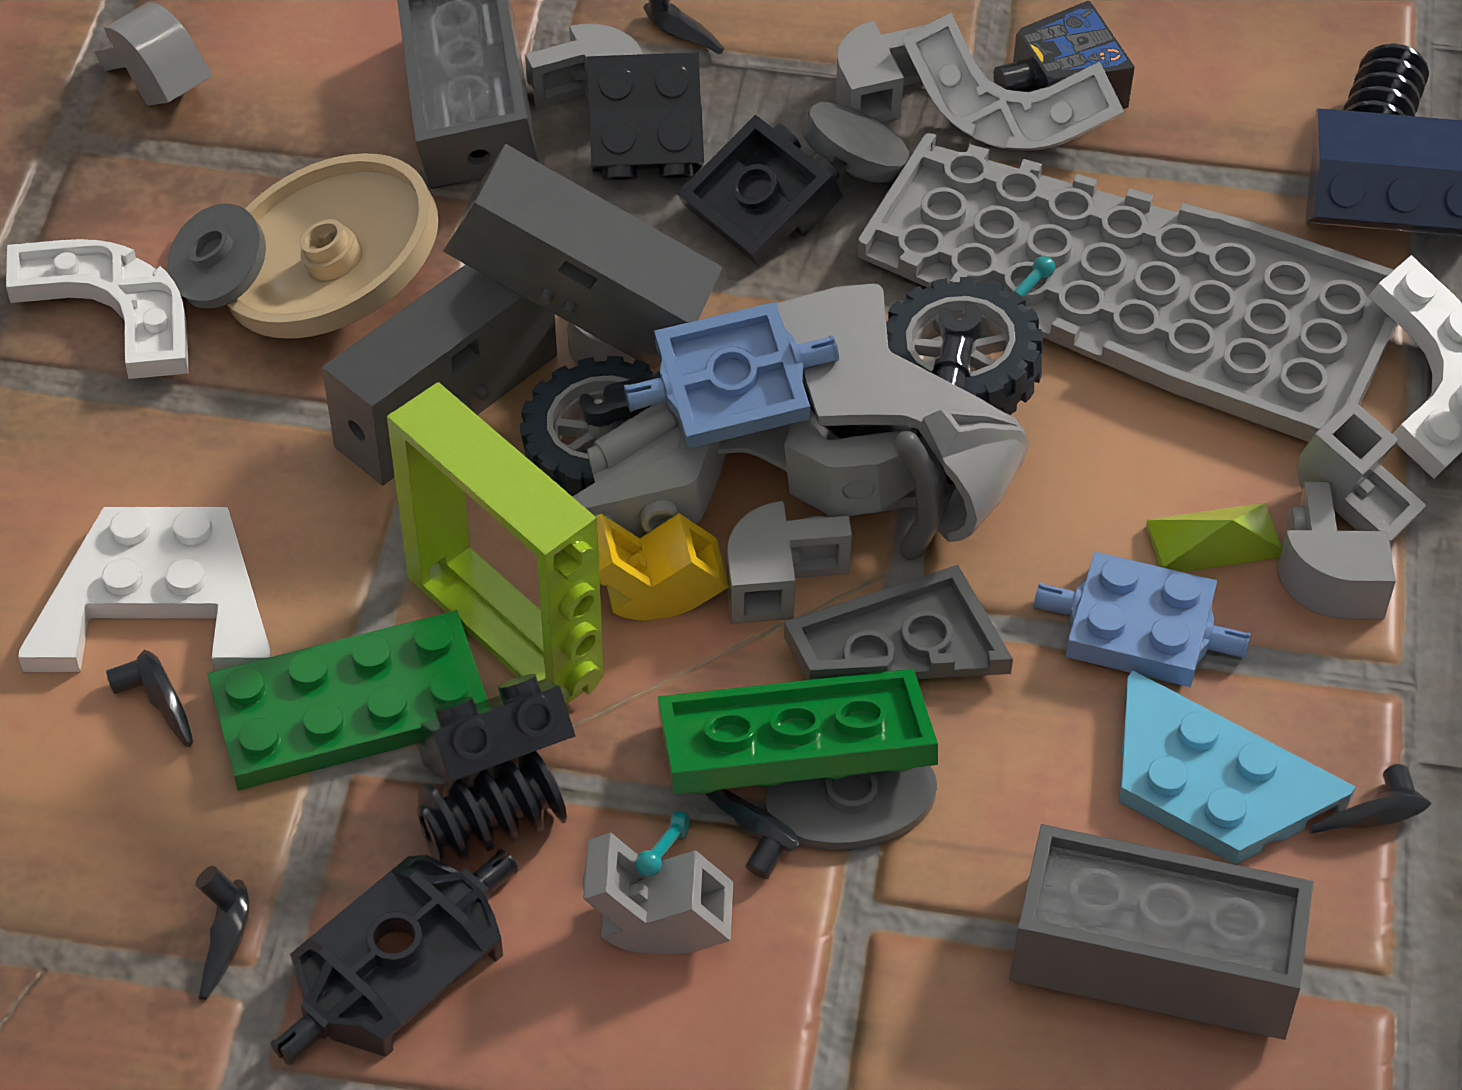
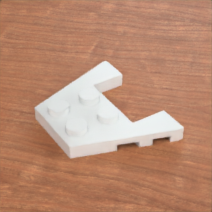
M103 507L19 649L18 655L22 672H81L89 620L92 618L216 619L211 657L214 671L272 657L228 507Z

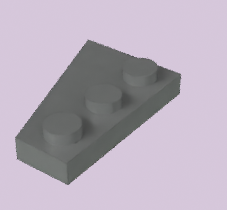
M959 565L784 622V638L806 680L913 668L917 679L1011 674L1013 658Z

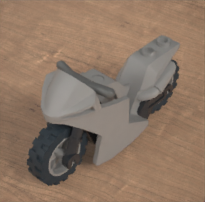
M960 277V282L948 283L947 278L932 281L931 287L924 290L918 286L906 293V300L903 303L896 301L888 311V321H886L884 291L879 284L841 286L777 303L783 325L794 337L797 344L833 335L838 347L839 361L803 369L802 383L810 404V419L687 449L678 418L669 409L667 402L630 412L624 385L660 378V370L654 373L651 371L650 364L635 359L633 364L624 362V358L621 356H607L606 361L595 362L594 357L578 360L579 366L568 369L565 365L552 372L551 380L547 383L540 381L532 390V401H525L522 408L523 423H520V433L526 458L595 517L601 513L637 537L646 535L678 513L693 523L699 522L706 512L717 485L727 453L745 452L758 456L787 471L789 494L824 512L826 517L856 516L906 507L916 508L917 516L900 544V552L903 557L908 560H916L923 555L937 530L949 542L961 541L971 536L1003 500L1015 473L1024 461L1029 446L1025 430L1019 425L1018 420L1010 415L1017 411V404L1020 401L1026 403L1034 394V382H1040L1042 375L1043 334L1042 329H1039L1037 313L1033 308L1028 310L1026 308V299L1015 291L1011 294L1005 292L1004 285L990 280L985 285L977 283L974 277ZM981 334L987 336L985 338L978 339ZM938 336H941L943 341L931 340ZM1004 351V354L997 360L986 356L987 354ZM920 356L937 358L928 364ZM563 436L579 437V439L568 446L561 442Z

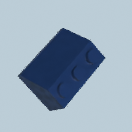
M1316 109L1305 222L1462 236V120Z

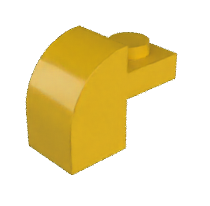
M601 513L596 516L600 584L607 586L614 614L627 619L641 621L678 616L695 609L729 587L717 538L680 513L641 538Z

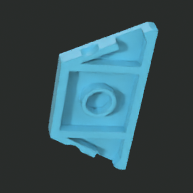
M1134 670L1129 674L1124 700L1126 705L1121 755L1123 759L1120 774V803L1235 865L1262 852L1263 847L1269 842L1284 841L1303 831L1308 820L1331 808L1337 813L1346 809L1351 803L1356 786Z

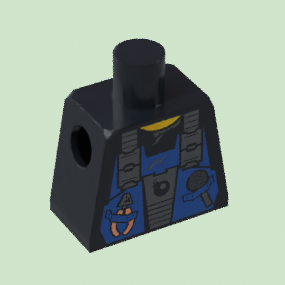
M1086 1L1022 27L1016 33L1013 62L995 67L993 78L995 84L1006 90L1032 92L1050 87L1100 62L1124 109L1129 107L1135 66L1091 1Z

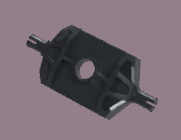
M499 849L492 858L472 874L466 868L460 872L428 855L408 856L290 953L293 971L304 1001L301 1005L303 1017L278 1038L270 1042L280 1059L283 1057V1061L287 1065H291L296 1058L318 1041L320 1037L325 1039L328 1036L334 1041L387 1057L394 1051L392 1036L487 954L495 962L503 956L502 938L488 900L490 899L489 895L519 871L511 855L507 856L505 850ZM391 932H404L414 938L410 947L400 953H386L377 947L379 940Z

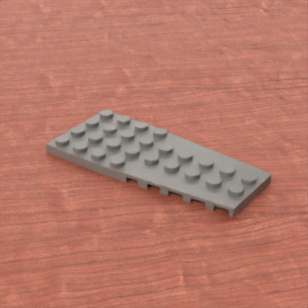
M931 133L924 135L858 240V257L927 288L931 287L932 281L947 278L948 283L960 282V277H974L977 283L987 285L989 280L1004 285V291L1011 294L1033 271L1032 265L1035 259L1040 256L1050 257L1055 263L1053 275L1046 279L1041 278L1024 296L1027 310L1033 308L1038 315L1039 329H1042L1043 338L1173 394L1307 442L1351 399L1361 405L1398 326L1386 312L1368 297L1375 287L1394 271L1393 269L1252 221L1182 203L1179 212L1153 206V194L1129 188L1126 198L1096 190L1098 179L1077 173L1073 183L1041 175L1042 164L1026 159L1022 160L1020 168L988 160L989 149L970 144L967 152H957L935 146L936 135Z

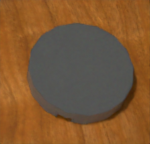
M819 102L811 106L802 125L801 131L803 136L816 153L822 155L831 163H833L835 157L849 163L845 171L862 180L873 183L893 182L909 160L910 153L892 130L873 117L838 103Z

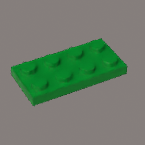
M457 610L207 673L237 790L414 745L417 740L424 738L420 723L437 718L434 710L436 707L468 696L474 698L475 704L487 700Z
M914 668L657 696L659 722L673 795L684 793L707 794L720 789L755 785L776 786L783 782L818 778L840 779L848 775L889 770L904 772L916 767L938 765V742Z

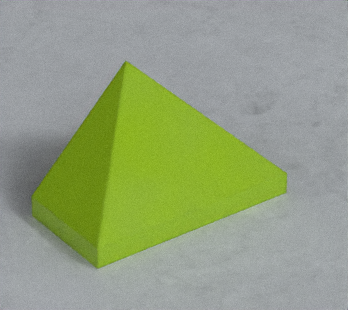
M1265 503L1148 519L1145 527L1159 567L1179 572L1280 558L1282 545Z

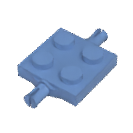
M772 302L655 330V345L661 361L660 378L624 385V391L630 412L667 402L669 409L678 418L686 447L690 449L810 419V404L802 383L803 369L833 361L837 362L839 361V352L833 335L797 344L794 337L783 325L777 303Z
M1095 551L1087 578L1078 586L1076 592L1040 582L1033 606L1034 609L1038 608L1070 616L1071 633L1065 657L1130 673L1134 670L1146 677L1191 687L1196 665L1206 655L1207 649L1245 659L1251 635L1250 632L1246 633L1213 625L1214 616L1211 606L1217 580Z

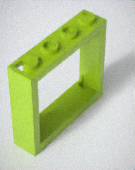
M437 382L387 416L408 579L444 612L457 610L464 630L516 677L536 674L538 681L545 679L559 685L567 705L583 692L589 695L604 677L597 518L443 385ZM465 493L537 555L541 610L470 548Z

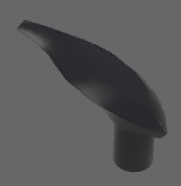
M648 0L649 3L644 5L643 9L647 16L662 30L678 38L701 44L717 54H722L724 51L723 46L710 31L670 3V0Z
M144 649L137 656V660L106 670L107 678L114 694L144 685L150 703L161 711L166 723L185 746L191 747L193 739L186 713L158 656Z
M1395 764L1389 766L1383 772L1387 792L1309 826L1310 834L1340 828H1365L1392 824L1422 813L1432 803L1415 791L1409 769L1405 765Z
M726 789L706 794L720 809L732 816L743 831L759 841L745 865L754 875L763 879H769L784 851H791L800 846L793 830L765 810Z
M210 866L203 870L195 883V886L217 905L215 919L210 928V947L198 997L207 1000L214 991L239 949L248 922L250 903L243 880L237 879L232 882L215 866Z

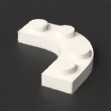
M952 13L901 37L928 94L942 114L962 132L990 146L1016 151L1047 149L1074 140L1125 114L1100 62L1050 87L1032 92L1011 91L987 79L975 63Z
M73 239L7 245L6 289L10 303L61 298L96 300L111 306L124 319L125 365L129 379L189 374L187 322L182 298L175 282L161 266L155 269L148 263L136 258L134 249L100 240Z
M1411 255L1384 278L1368 297L1414 339L1427 357L1432 371V392L1426 402L1405 420L1393 435L1399 439L1396 444L1435 479L1462 453V303Z

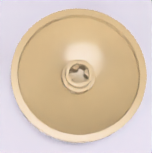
M362 153L338 156L311 164L273 184L245 208L261 226L265 236L266 253L263 266L249 289L239 298L227 304V307L235 319L249 330L264 336L284 339L304 338L328 333L352 324L379 309L395 297L415 277L434 245L438 230V210L424 180L414 168L399 159L381 154Z

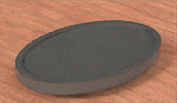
M234 204L214 205L198 212L189 219L176 235L168 256V274L175 282L181 297L195 307L212 309L227 305L244 294L256 280L263 266L266 253V241L263 230L246 209Z
M930 766L916 767L904 772L889 770L848 775L840 779L818 778L783 782L776 786H768L765 797V811L791 828L797 836L800 845L825 850L865 848L895 839L917 826L932 809L936 797L937 780L933 769Z

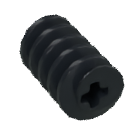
M1396 43L1383 44L1369 50L1361 59L1343 110L1415 116L1429 77L1427 62L1419 52L1407 45Z
M537 751L518 757V768L511 760L493 766V777L486 769L468 775V787L461 778L452 782L444 779L443 796L431 783L420 785L418 790L417 812L421 830L431 857L441 863H444L443 847L449 845L462 861L469 859V838L473 836L479 840L487 851L493 850L494 829L501 827L512 842L518 841L519 819L526 818L537 833L544 831V810L550 808L562 824L566 823L567 820L566 806L558 783L551 769Z

